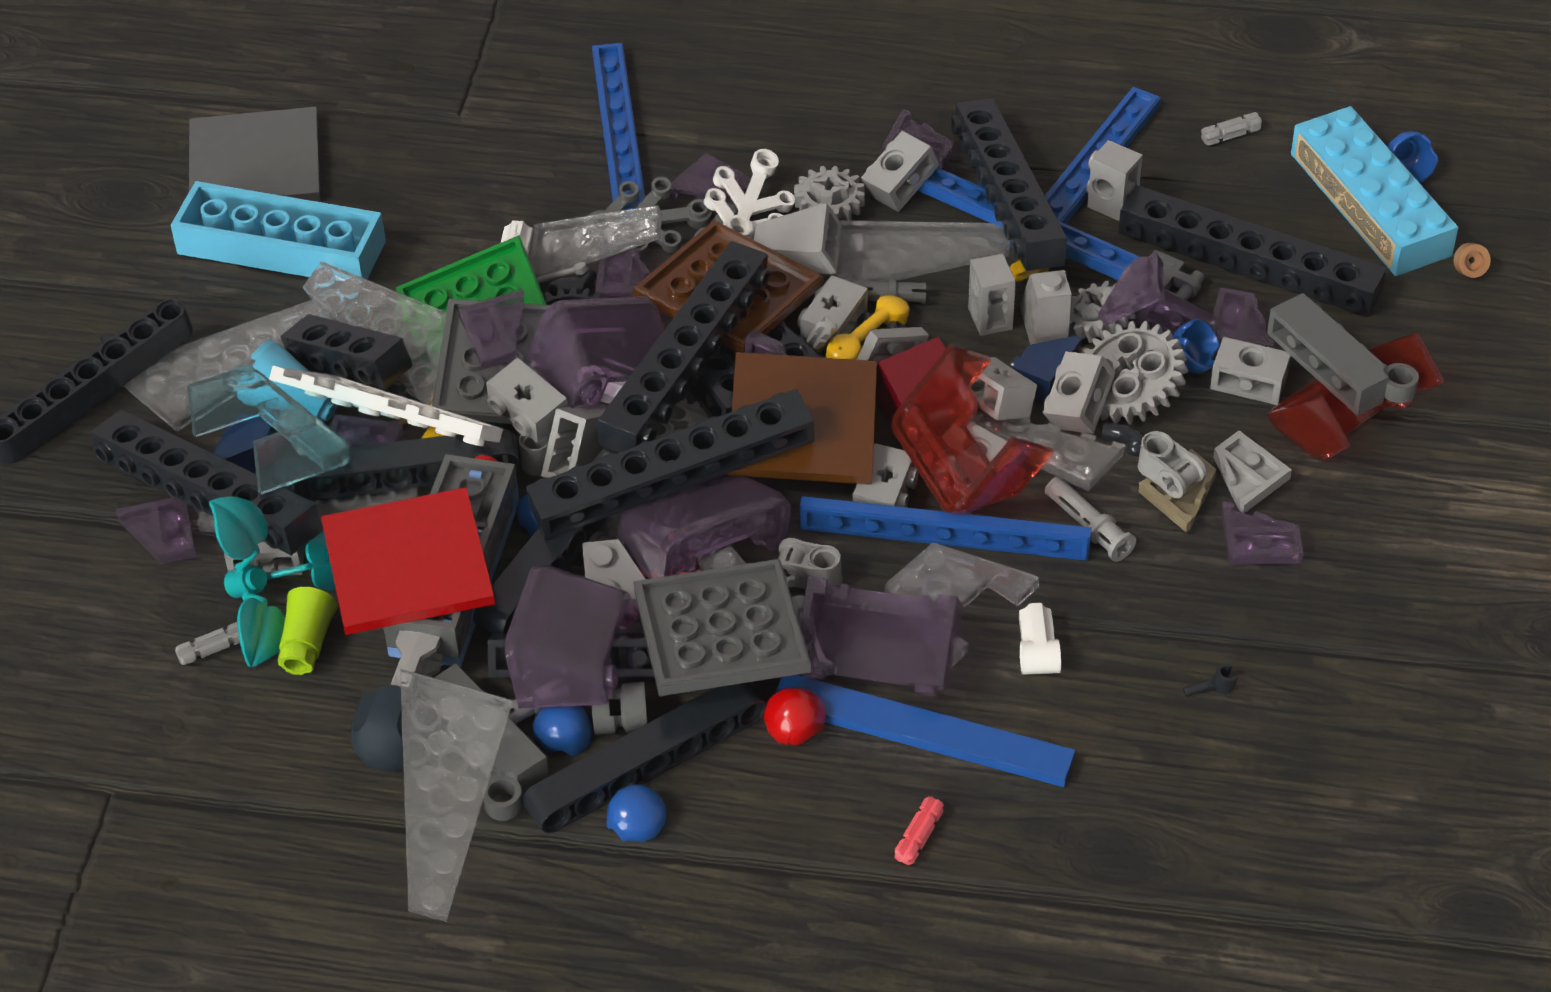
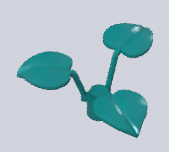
M221 497L209 501L214 517L217 540L226 555L233 559L243 560L235 564V569L230 570L225 575L224 587L231 597L243 599L237 615L238 635L248 667H254L280 652L279 645L285 623V617L279 608L267 606V599L256 595L263 591L267 580L311 570L312 582L317 589L334 591L336 587L324 530L305 546V554L309 563L265 573L262 568L256 565H249L260 553V548L257 544L263 542L268 535L267 522L262 511L246 499Z

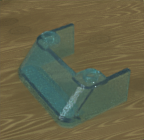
M239 365L231 371L187 385L192 433L195 437L260 416L278 431V433L253 441L257 487L260 494L341 467L351 459L350 444L345 438L292 395L250 365Z

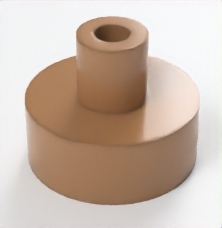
M1465 243L1457 249L1453 261L1456 270L1460 274L1476 278L1482 276L1488 270L1491 258L1484 246L1476 243Z

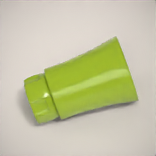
M297 587L288 592L286 617L278 656V665L284 668L286 672L294 675L312 672L316 659L320 656L328 627L338 609V603L332 595L313 587Z

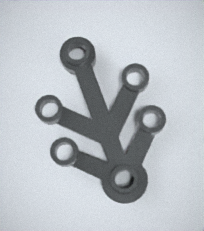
M657 177L652 181V191L629 215L619 216L628 204L636 202L639 198L638 185L633 181H625L619 187V196L605 211H594L587 216L585 230L597 242H606L612 239L627 248L634 257H643L648 253L649 246L646 237L660 244L664 251L675 253L681 248V235L675 230L665 232L655 225L686 221L694 229L704 228L712 221V210L704 205V200L695 199L687 207L652 211L662 199H666L671 195L670 180L666 177ZM664 186L666 189L658 190L657 187ZM628 190H631V191H633L634 193H632V194H625L624 192H625V191H628ZM633 228L643 235L631 236L622 229ZM670 239H673V240H675L676 242L673 243V244H670V243H667L666 241H667V240H670ZM635 244L644 245L641 248L634 247Z

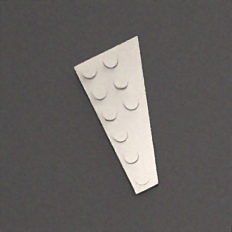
M273 366L269 380L304 389V394L324 399L326 396L331 398L332 403L352 407L353 404V406L359 407L358 411L374 416L381 414L395 419L402 417L408 419V424L422 428H428V425L436 427V433L450 437H456V434L464 435V442L473 445L484 446L485 441L500 443L502 428L339 376Z

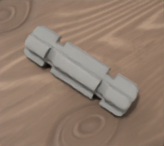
M1252 112L1245 114L1243 119L1242 116L1217 123V127L1210 125L1201 130V139L1205 145L1211 146L1219 143V139L1223 142L1246 135V131L1248 133L1256 132L1261 129L1262 119L1258 113Z
M824 317L822 321L816 324L806 339L807 345L817 354H821L824 347H826L837 331V323L831 322V317Z
M237 622L228 625L225 630L220 628L195 638L193 643L187 641L178 645L175 652L179 662L182 665H186L196 661L198 656L204 658L229 648L231 643H234V645L240 643Z

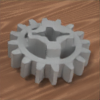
M820 166V172L818 173L810 169L808 170V178L800 176L799 184L794 186L795 208H799V211L828 203L838 220L843 218L849 222L851 221V213L859 215L860 207L865 205L864 183H859L858 175L850 177L849 169L838 172L837 166H834L832 170H826L824 166Z
M1105 281L1101 287H1097L1095 283H1092L1088 289L1080 288L1079 296H1071L1068 335L1070 337L1075 335L1082 338V340L1087 337L1089 343H1092V339L1096 337H1101L1102 340L1105 339L1103 335L1104 330L1109 331L1111 334L1116 333L1117 324H1120L1123 328H1128V319L1136 317L1134 310L1137 309L1129 288L1125 287L1122 289L1119 282L1110 287L1109 281Z

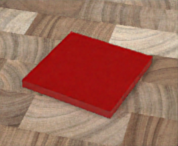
M467 487L321 516L345 635L495 604Z

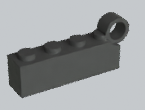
M1304 293L1270 309L1267 334L1357 416L1382 404L1384 398L1394 403H1406L1415 397L1419 375L1412 366L1403 363H1394L1389 366L1383 364L1368 351L1364 344L1359 343L1341 324L1333 320L1317 303H1314Z
M454 664L419 686L420 697L430 705L434 714L433 722L441 728L442 735L447 743L452 747L457 745L463 752L469 766L475 771L480 769L486 776L487 782L482 790L486 813L495 820H510L521 812L523 808L522 797L525 792L534 784L549 777L547 757L457 664ZM499 794H510L513 796L506 802L492 800Z

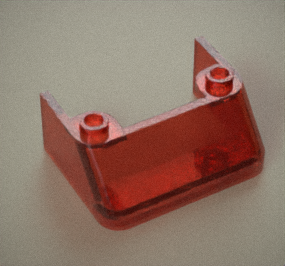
M1418 332L1367 348L1368 351L1387 366L1394 363L1412 366L1419 375L1416 393L1445 382ZM1315 379L1270 409L1266 415L1274 428L1313 458L1320 456L1322 460H1326L1351 446L1345 435L1384 408L1394 406L1398 410L1409 405L1415 399L1413 398L1406 403H1394L1384 398L1382 404L1357 416L1320 381Z
M953 345L947 347L896 410L892 420V430L941 508L948 513L963 515L1018 495L1052 456L1054 451L1051 447L1012 436L991 462L988 460L966 426L973 419L978 408V399L971 386L991 363V359L989 356Z

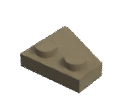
M1190 449L1189 452L1197 455L1206 467L1207 475L1202 481L1194 482L1187 487L1185 495L1178 499L1173 498L1148 477L1139 482L1138 490L1142 496L1185 532L1191 529L1216 476V468L1193 449Z

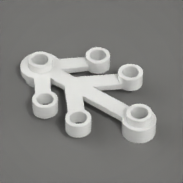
M759 149L754 153L750 163L753 176L745 194L734 179L735 175L732 169L720 166L716 169L713 176V183L727 191L739 210L738 214L734 215L725 202L726 196L724 192L717 188H711L707 191L704 205L718 213L723 221V225L753 239L756 224L783 215L771 213L768 218L750 221L751 215L774 209L782 213H788L793 208L795 197L789 191H779L777 195L758 199L765 179L775 173L779 163V159L774 152L768 149Z

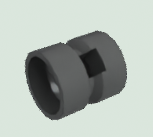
M644 681L623 683L620 689H615L612 684L591 686L594 735L615 734L619 727H623L626 732H633L647 724ZM610 702H621V716H611Z

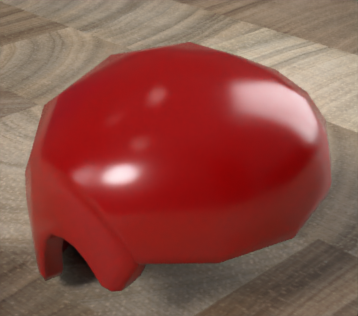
M789 687L778 691L768 700L763 718L768 734L778 743L795 746L804 744L814 735L821 733L824 728L826 710L822 699L812 690Z

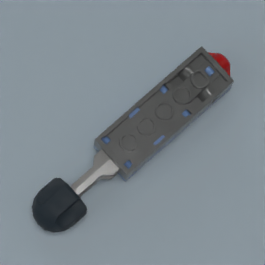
M445 454L430 494L467 487L491 582L515 518L516 507L520 501L515 464L498 462L495 458L488 455H478L475 458ZM475 609L383 627L388 655L400 658L391 684L380 685L377 692L363 694L353 718L350 740L354 751L366 766L383 772L398 771L411 765L424 750L433 726L434 714L430 705L425 700L418 699L420 696L419 686L424 684L425 680L437 674L442 665L452 666L457 664L461 667L476 626L473 621Z

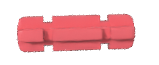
M931 796L923 800L919 807L921 811L916 812L903 835L905 838L901 839L895 848V859L898 862H903L906 865H911L915 862L919 855L917 851L923 848L935 827L934 823L938 822L943 814L944 804L942 801Z

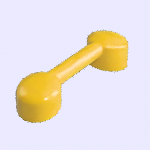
M894 295L881 296L877 300L875 313L850 334H838L830 339L827 344L825 358L857 360L861 351L860 343L868 336L870 330H876L883 323L888 325L890 321H899L905 325L908 322L909 305L905 300Z

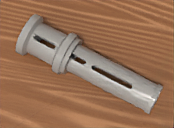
M1055 477L1047 484L1045 494L1083 527H1091L1090 541L1095 544L1099 543L1108 551V556L1111 560L1115 562L1121 561L1132 552L1136 544L1135 536L1130 532L1125 533L1119 528L1113 516L1105 513L1101 514L1085 498L1070 487L1062 477Z

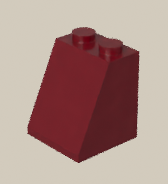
M939 336L879 361L877 364L875 404L909 447L920 442L923 446L935 442L942 436L941 433L950 430L962 417L971 421V418L978 410L975 401Z

